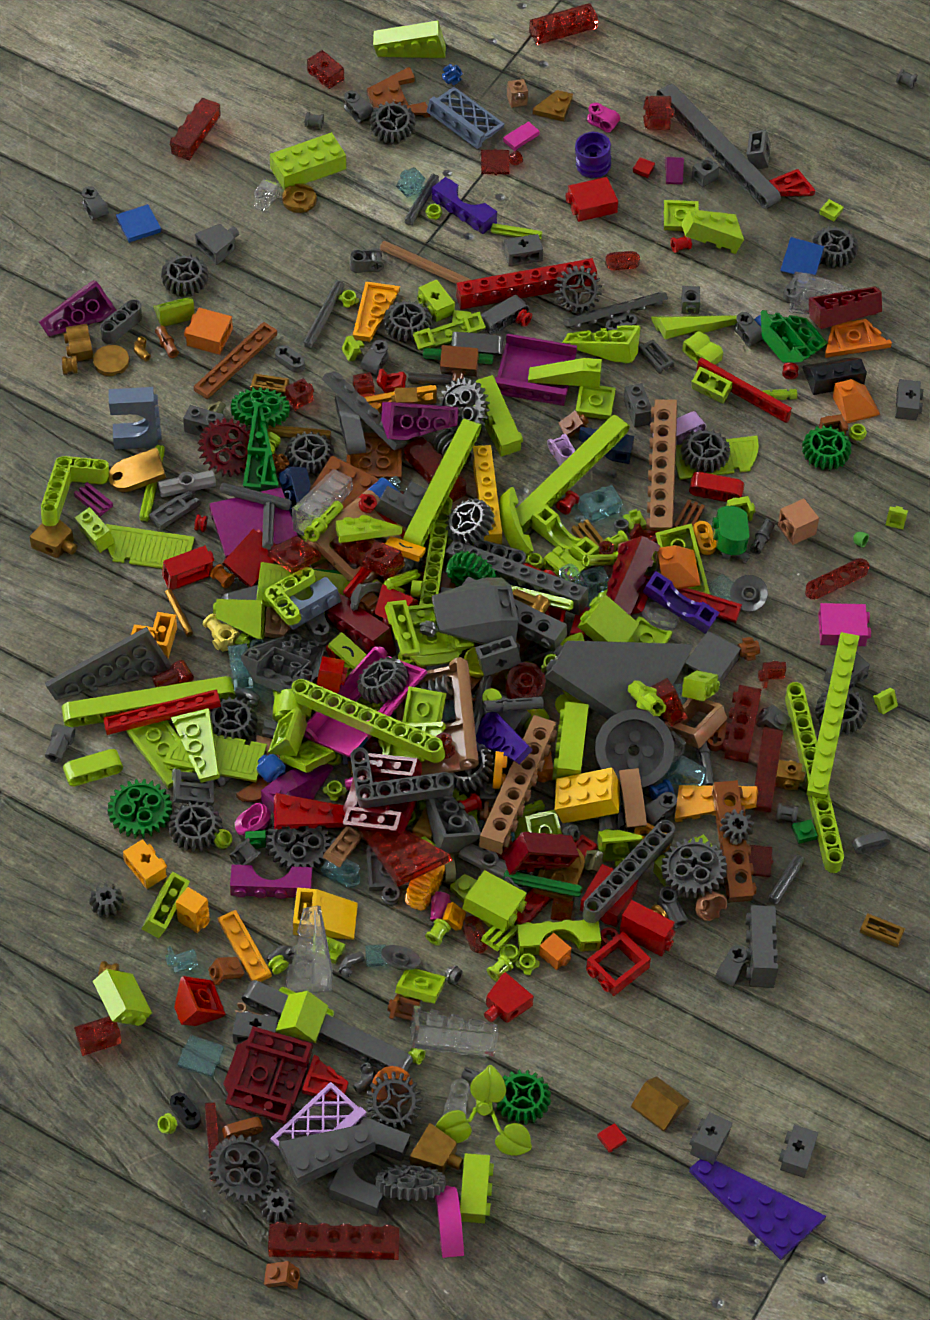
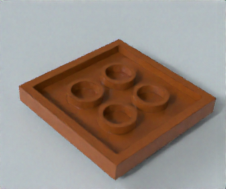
M363 433L366 453L347 455V463L378 479L385 478L388 481H402V448L393 450L377 433Z
M331 456L310 488L307 505L324 513L334 501H339L344 509L379 479Z

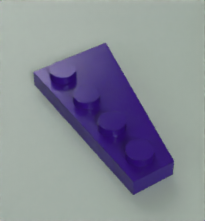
M497 712L487 713L481 719L476 734V741L480 745H485L486 748L495 753L496 751L504 752V756H507V759L517 764H520L533 751Z

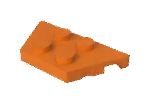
M867 319L848 321L831 327L825 358L891 348L892 342L889 339L883 338L881 332L873 327Z

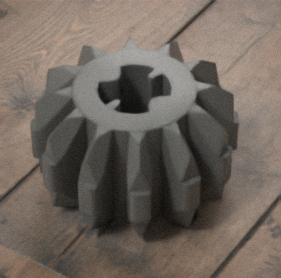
M735 809L732 810V814L726 812L725 818H722L720 821L723 825L720 827V831L725 832L724 838L731 837L730 843H733L734 839H736L738 844H740L742 839L747 841L749 835L753 834L754 830L751 827H753L754 822L748 821L751 817L750 815L743 816V810L739 814H737Z
M105 883L103 888L97 885L96 891H91L89 904L93 913L97 912L99 917L103 914L107 918H109V914L116 916L117 910L122 911L124 897L121 890L116 889L114 884L108 887Z
M278 1188L277 1192L274 1193L270 1189L269 1196L263 1195V1202L260 1203L262 1217H267L268 1223L275 1220V1224L278 1226L281 1220L286 1224L288 1222L287 1217L293 1219V1211H296L297 1207L294 1203L295 1197L289 1196L288 1190L281 1193V1188Z

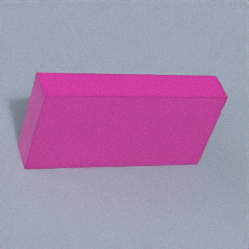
M528 121L503 137V142L515 151L539 136L540 131Z

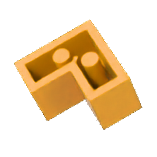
M157 612L153 627L134 624L131 635L147 627L169 659L177 630L176 615Z

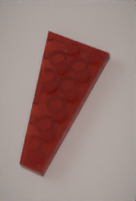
M356 827L397 887L452 861L450 854L406 829L401 835H393Z

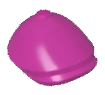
M253 804L236 819V833L245 836V831H263L270 824L271 811L264 804Z

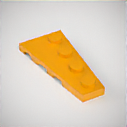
M365 282L353 331L355 340L368 342L372 340L385 317L386 310L390 308V305L393 304L398 296L400 286Z
M679 785L675 822H682V819L691 817L692 819H698L700 816L707 814L715 815L712 786ZM739 786L742 787L743 798L740 799L741 806L744 805L745 809L756 808L757 786ZM731 800L724 801L727 806H734Z

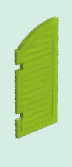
M758 436L726 439L730 445L728 462L719 471L714 470L713 473L707 471L706 473L724 475L734 473V469H739L740 473L751 471V467L758 454ZM676 445L675 466L679 480L691 479L692 475L697 471L695 468L690 469V465H685V460H682L681 457L682 445Z
M106 524L115 541L113 545L107 548L113 562L124 563L125 559L130 560L129 564L163 569V560L191 551L195 540L193 536Z
M261 562L256 600H264L265 607H271L265 596L266 589L302 568ZM314 570L315 582L327 577L337 588L338 593L345 596L343 590L350 582L343 574ZM289 584L286 587L290 588L293 587L295 584ZM310 586L294 594L298 600H307L313 595Z
M214 734L220 776L257 782L259 775L257 773V762L261 756L265 755L267 744L251 741L249 746L245 745L246 740L232 739L228 736L224 739L223 735L217 736V734ZM178 739L168 751L163 764L195 770L181 739Z

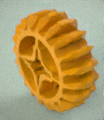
M427 857L418 865L417 870L411 877L405 895V902L411 908L422 911L429 906L431 897L434 896L435 892L439 891V887L442 884L443 875L445 874L444 863L436 858Z

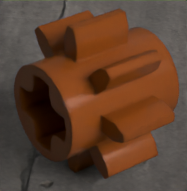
M276 453L272 454L276 474H280L288 468L289 460L282 453L279 455Z
M751 637L742 638L743 643L738 644V647L741 648L740 657H744L747 661L756 660L755 655L760 654L759 642L757 640L754 641Z

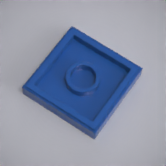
M148 204L116 214V219L129 243L161 232V227Z
M790 237L780 271L792 275H804L810 280H815L824 246Z

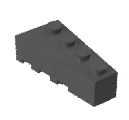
M751 905L750 913H746L745 919L746 925H749V930H746V943H749V948H746V961H749V966H746V979H749V987L774 988L778 972L777 934H774L776 932L775 906Z

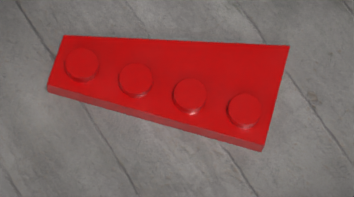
M276 793L274 796V829H281L282 827L298 829L299 826H308L309 828H317V826H325L326 828L346 827L343 825L345 817L344 805Z

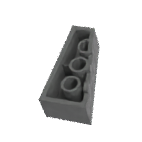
M365 1123L280 1141L279 1149L297 1186L300 1187L374 1152L375 1140Z

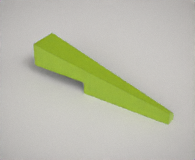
M737 315L651 316L656 330L661 332L665 340L694 331L695 333L698 331L707 333L737 323Z

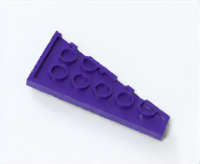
M699 1159L689 1169V1172L780 1260L826 1219L825 1215L716 1160L712 1165L707 1161Z

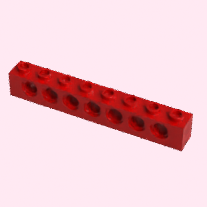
M593 258L457 282L456 298L461 310L500 303L514 295H518L522 299L555 293V291L559 290V287H555V284H561L557 277L564 278L561 272L564 271L568 274V267L573 271V266L577 265L578 270L580 266H584V272L587 268H590V274L596 272L594 279L597 278V269ZM578 274L569 278L566 284L573 285L578 278ZM583 276L584 285L586 287L591 286L588 279Z

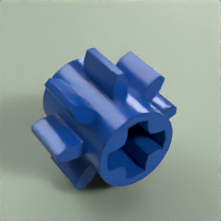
M449 64L443 69L442 78L447 84L452 83L455 85L462 80L460 76L463 73L459 66Z

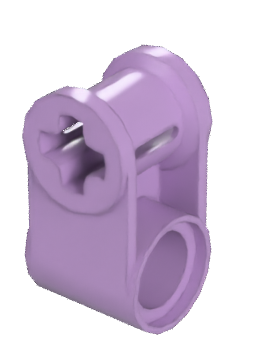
M562 434L561 437L554 440H547L548 448L559 466L575 452V448L570 443L566 434Z

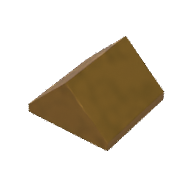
M656 1076L644 1083L631 1108L665 1132L690 1101Z

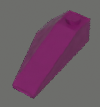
M93 280L38 322L48 336H53L66 332V327L101 322L112 315L116 308L99 283Z
M327 763L313 769L311 772H302L297 768L289 771L261 790L262 804L274 814V796L276 793L314 800L315 794L325 783L333 770V766Z

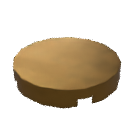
M299 183L292 187L289 186L284 190L282 201L287 210L295 213H304L313 209L316 205L317 195L311 186Z
M118 345L103 346L94 354V367L98 373L104 376L121 374L129 366L128 352Z

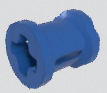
M664 779L662 783L655 786H648L649 794L653 801L662 793L671 792L674 794L673 787L668 779Z

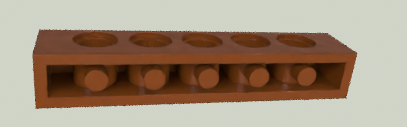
M738 780L714 782L712 795L719 845L723 856L726 857L727 863L726 877H724L727 903L751 901L754 894H756V884L752 882L751 875L754 874L753 864L749 863V856L751 855L750 844H747L746 840L742 839L740 844L734 845L730 843L731 837L724 838L725 832L720 831V827L723 826L720 821L722 818H725L726 812L732 814V810L735 809L737 814H739L743 810V816H745L744 805L741 806L740 800L743 798L742 787L738 786ZM731 800L734 806H727L724 801ZM739 857L742 863L736 864L732 858ZM741 876L744 878L745 882L738 883L735 877Z

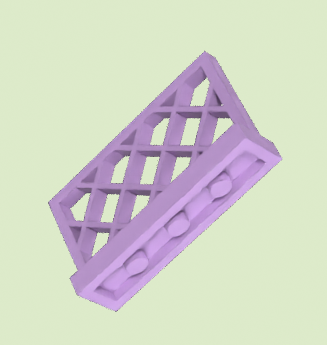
M330 1082L273 1135L270 1141L279 1148L280 1141L278 1139L282 1135H292V1139H294V1135L307 1134L308 1136L309 1134L332 1131L324 1130V1120H337V1126L333 1130L355 1126L357 1122L361 1123L363 1116L367 1118V1112L361 1106L355 1105ZM332 1090L337 1095V1101L325 1102V1095ZM313 1106H322V1116H309L310 1109ZM337 1106V1115L324 1116V1107ZM339 1106H349L353 1111L349 1115H339ZM298 1120H307V1130H294V1124ZM309 1120H322V1130H309Z

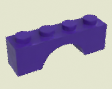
M444 177L432 187V200L444 207L449 213L457 216L461 221L469 224L474 230L484 234L492 227L493 223H497V211L486 203L470 205L461 201L458 198L459 185L449 178Z
M655 571L642 592L704 634L707 633L720 613L704 602H695L685 597L674 587L671 580Z

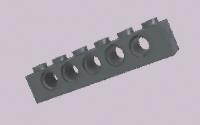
M468 577L462 585L476 580ZM514 599L518 616L517 633L524 636L527 640L534 641L543 648L555 652L556 648L567 636V624Z

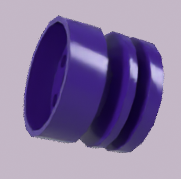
M588 132L579 136L575 143L577 171L588 178H598L607 174L611 169V142L609 138L600 132Z

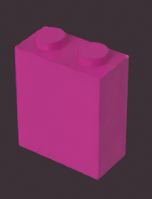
M820 603L818 612L820 645L838 646L840 633L843 632L858 635V646H866L867 639L871 638V628L867 627V623L870 621V613L866 612V604Z

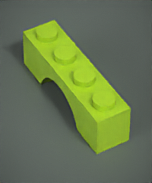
M546 504L532 514L531 528L555 547L560 546L563 549L569 550L572 557L577 561L581 560L583 562L582 559L585 554H599L600 547L586 536L581 539L569 533L563 526L559 515Z
M583 919L579 921L564 920L562 922L545 921L536 924L526 922L517 926L520 956L524 953L539 955L540 945L553 933L559 938L575 944L580 952L598 951L601 947L599 921L588 923Z

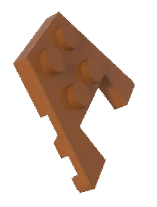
M410 67L367 88V95L373 109L375 107L379 108L380 103L385 105L387 101L391 104L394 100L395 104H398L399 101L402 106L406 104L407 109L411 108L414 115H424V118L430 117V114L427 113L428 106L426 102L408 105L400 85L415 81Z

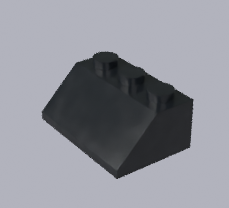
M857 357L815 363L802 367L813 395L834 392L835 383L850 379L864 385L867 375L862 359Z

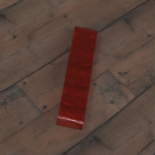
M764 727L755 779V786L758 789L756 808H751L752 810L771 813L783 730Z

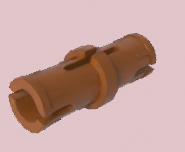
M164 326L157 327L155 333L160 340L161 347L165 348L170 358L177 357L179 351L174 345L173 337L169 336Z

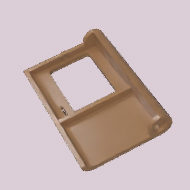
M463 658L453 659L447 667L428 670L426 676L418 684L428 683L431 679L435 682L436 677H440L442 680L444 674L451 678L456 720L446 724V729L439 738L443 743L445 758L439 763H433L425 759L424 762H421V775L441 772L454 773L475 768L479 764L468 661ZM406 698L396 708L397 720L401 722L403 720Z

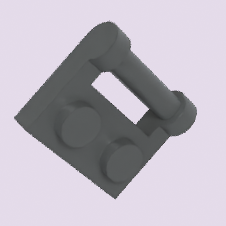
M173 769L174 802L188 804L190 801L192 804H195L198 801L199 805L206 802L207 806L214 804L213 780L206 781L204 784L181 782V779L200 780L197 773L181 772L180 769Z

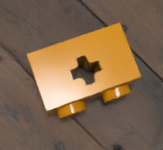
M142 839L124 850L123 858L126 865L143 886L149 889L167 877V865L162 858H158L155 855L156 852L152 845H147Z
M187 887L176 900L178 922L198 933L210 921L208 899Z

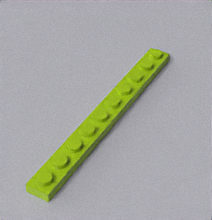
M840 633L806 795L824 799L827 796L859 641L858 635Z

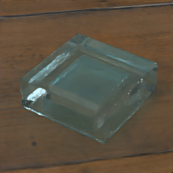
M386 944L365 946L367 967L387 966V963L381 957V950Z

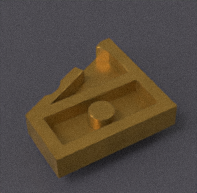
M556 90L533 108V115L564 122L573 99V94Z

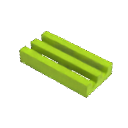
M518 924L516 926L509 925L505 932L508 929L511 931L497 944L494 943L505 932L500 930L496 933L499 929L495 926L483 935L481 941L498 952L517 934Z

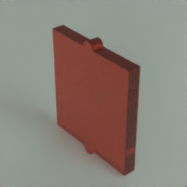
M481 150V174L497 175L510 173L509 150Z
M750 845L751 855L749 856V863L753 864V876L770 877L771 865L773 864L772 847ZM739 857L734 858L736 864L742 863Z

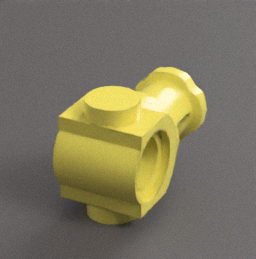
M216 614L208 615L203 621V626L212 632L211 636L214 638L212 640L214 647L222 652L232 650L235 647L236 639L240 635L238 629L229 624L221 623L216 618Z

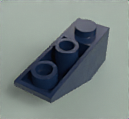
M580 427L579 440L584 443L597 429ZM626 434L604 456L614 462L630 464L634 436Z
M288 467L278 474L285 499L291 500L289 511L294 524L304 518L311 486L307 468Z

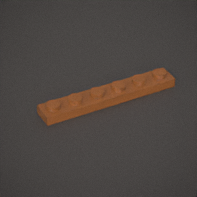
M265 322L260 324L194 385V391L208 400L277 336V330Z

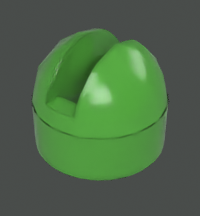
M865 532L855 533L853 536L854 544L862 548L865 547L869 534Z

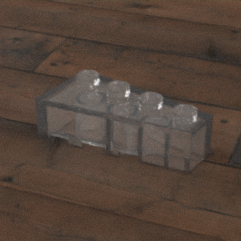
M335 469L327 474L292 508L293 531L305 536V528L311 526L312 521L320 517L334 501L342 503L353 490L352 478Z
M414 1005L410 1025L412 1048L436 1050L441 1053L455 1052L461 1055L474 1054L481 1057L495 1056L498 1040L497 1024L475 1019L464 1021L463 1018L454 1014L450 1017L439 1015L437 1010L431 1009L429 1013L421 1011L420 1006Z

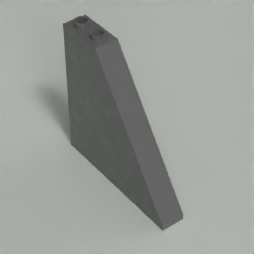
M567 641L563 646L559 645L556 648L554 660L552 659L546 667L548 671L545 678L582 703L589 704L591 709L609 719L613 715L625 710H643L636 706L637 701L628 692V685L632 684L634 680L641 681L644 685L657 689L656 695L665 703L693 646L691 644Z

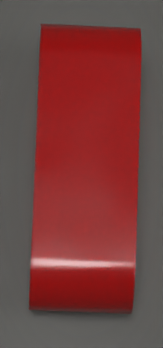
M695 472L692 475L689 492L697 497L727 502V500L742 497L745 484L743 481L735 478Z

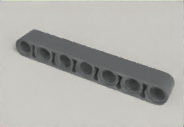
M660 821L585 900L582 916L586 922L596 923L672 843L675 826L671 821Z

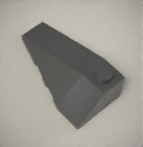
M444 782L440 784L443 787L447 786ZM422 785L421 787L423 790H426L430 786ZM453 793L445 797L425 799L433 840L439 854L459 852L480 838L481 832L476 819L466 813L464 805L455 800Z

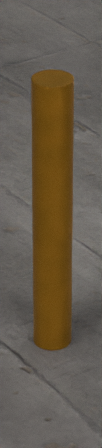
M167 589L165 594L186 636L193 635V631L171 589Z

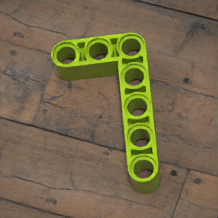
M70 456L58 457L41 504L42 523L45 526H54L59 522L71 482L107 483L109 481V463L101 459Z

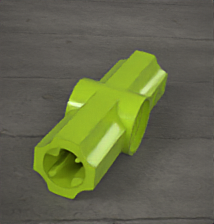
M636 680L628 685V692L637 701L636 706L638 708L649 711L653 716H660L665 712L666 705L656 695L657 689L646 686L641 681Z

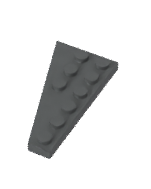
M145 627L45 682L54 699L58 700L78 695L81 691L89 689L91 691L98 690V687L105 685L111 687L138 680L142 676L150 675L151 677L157 675L158 672L166 670L171 672L174 671V668L149 629Z

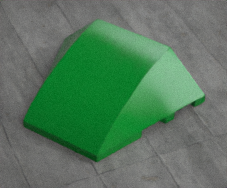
M766 310L761 311L762 338L782 362H803L828 343L807 318L793 315L783 317L777 312L772 315L768 314Z

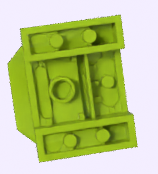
M406 600L387 602L385 606L389 625H392L401 656L409 657L419 666L448 664L453 659L458 658L463 650L474 647V642L440 632L435 633L434 637L420 633L419 625L421 622L431 621L437 627L433 603L407 606Z

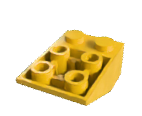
M297 888L293 916V935L325 938L328 936L330 938L354 940L358 903L318 889Z

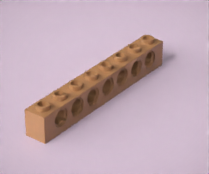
M655 400V407H651V418H654V422L650 424V433H653V438H650V449H653V454H649V465H652V470L648 472V480L652 481L651 486H648V497H651V502H647V513H650V518L646 520V528L650 529V536H656L655 533L673 528L677 400Z
M533 716L523 738L533 751L520 764L512 763L481 832L479 847L499 854L503 853L505 847H509L512 836H510L511 832L516 831L518 816L522 817L525 810L524 803L525 801L528 802L531 797L532 790L530 789L532 786L535 787L537 783L538 771L541 772L544 767L545 760L543 759L545 756H549L551 750L550 743L556 740L558 733L555 730L556 722L539 716Z

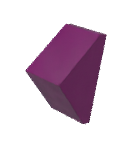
M665 157L666 184L683 185L684 158Z

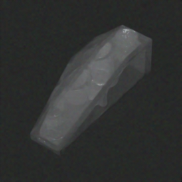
M794 272L791 282L789 312L807 315L809 314L810 297L854 289L814 274Z
M321 906L303 908L297 931L299 935L297 946H293L292 953L295 954L292 965L288 964L286 988L294 992L309 991L311 993L332 991L333 969Z

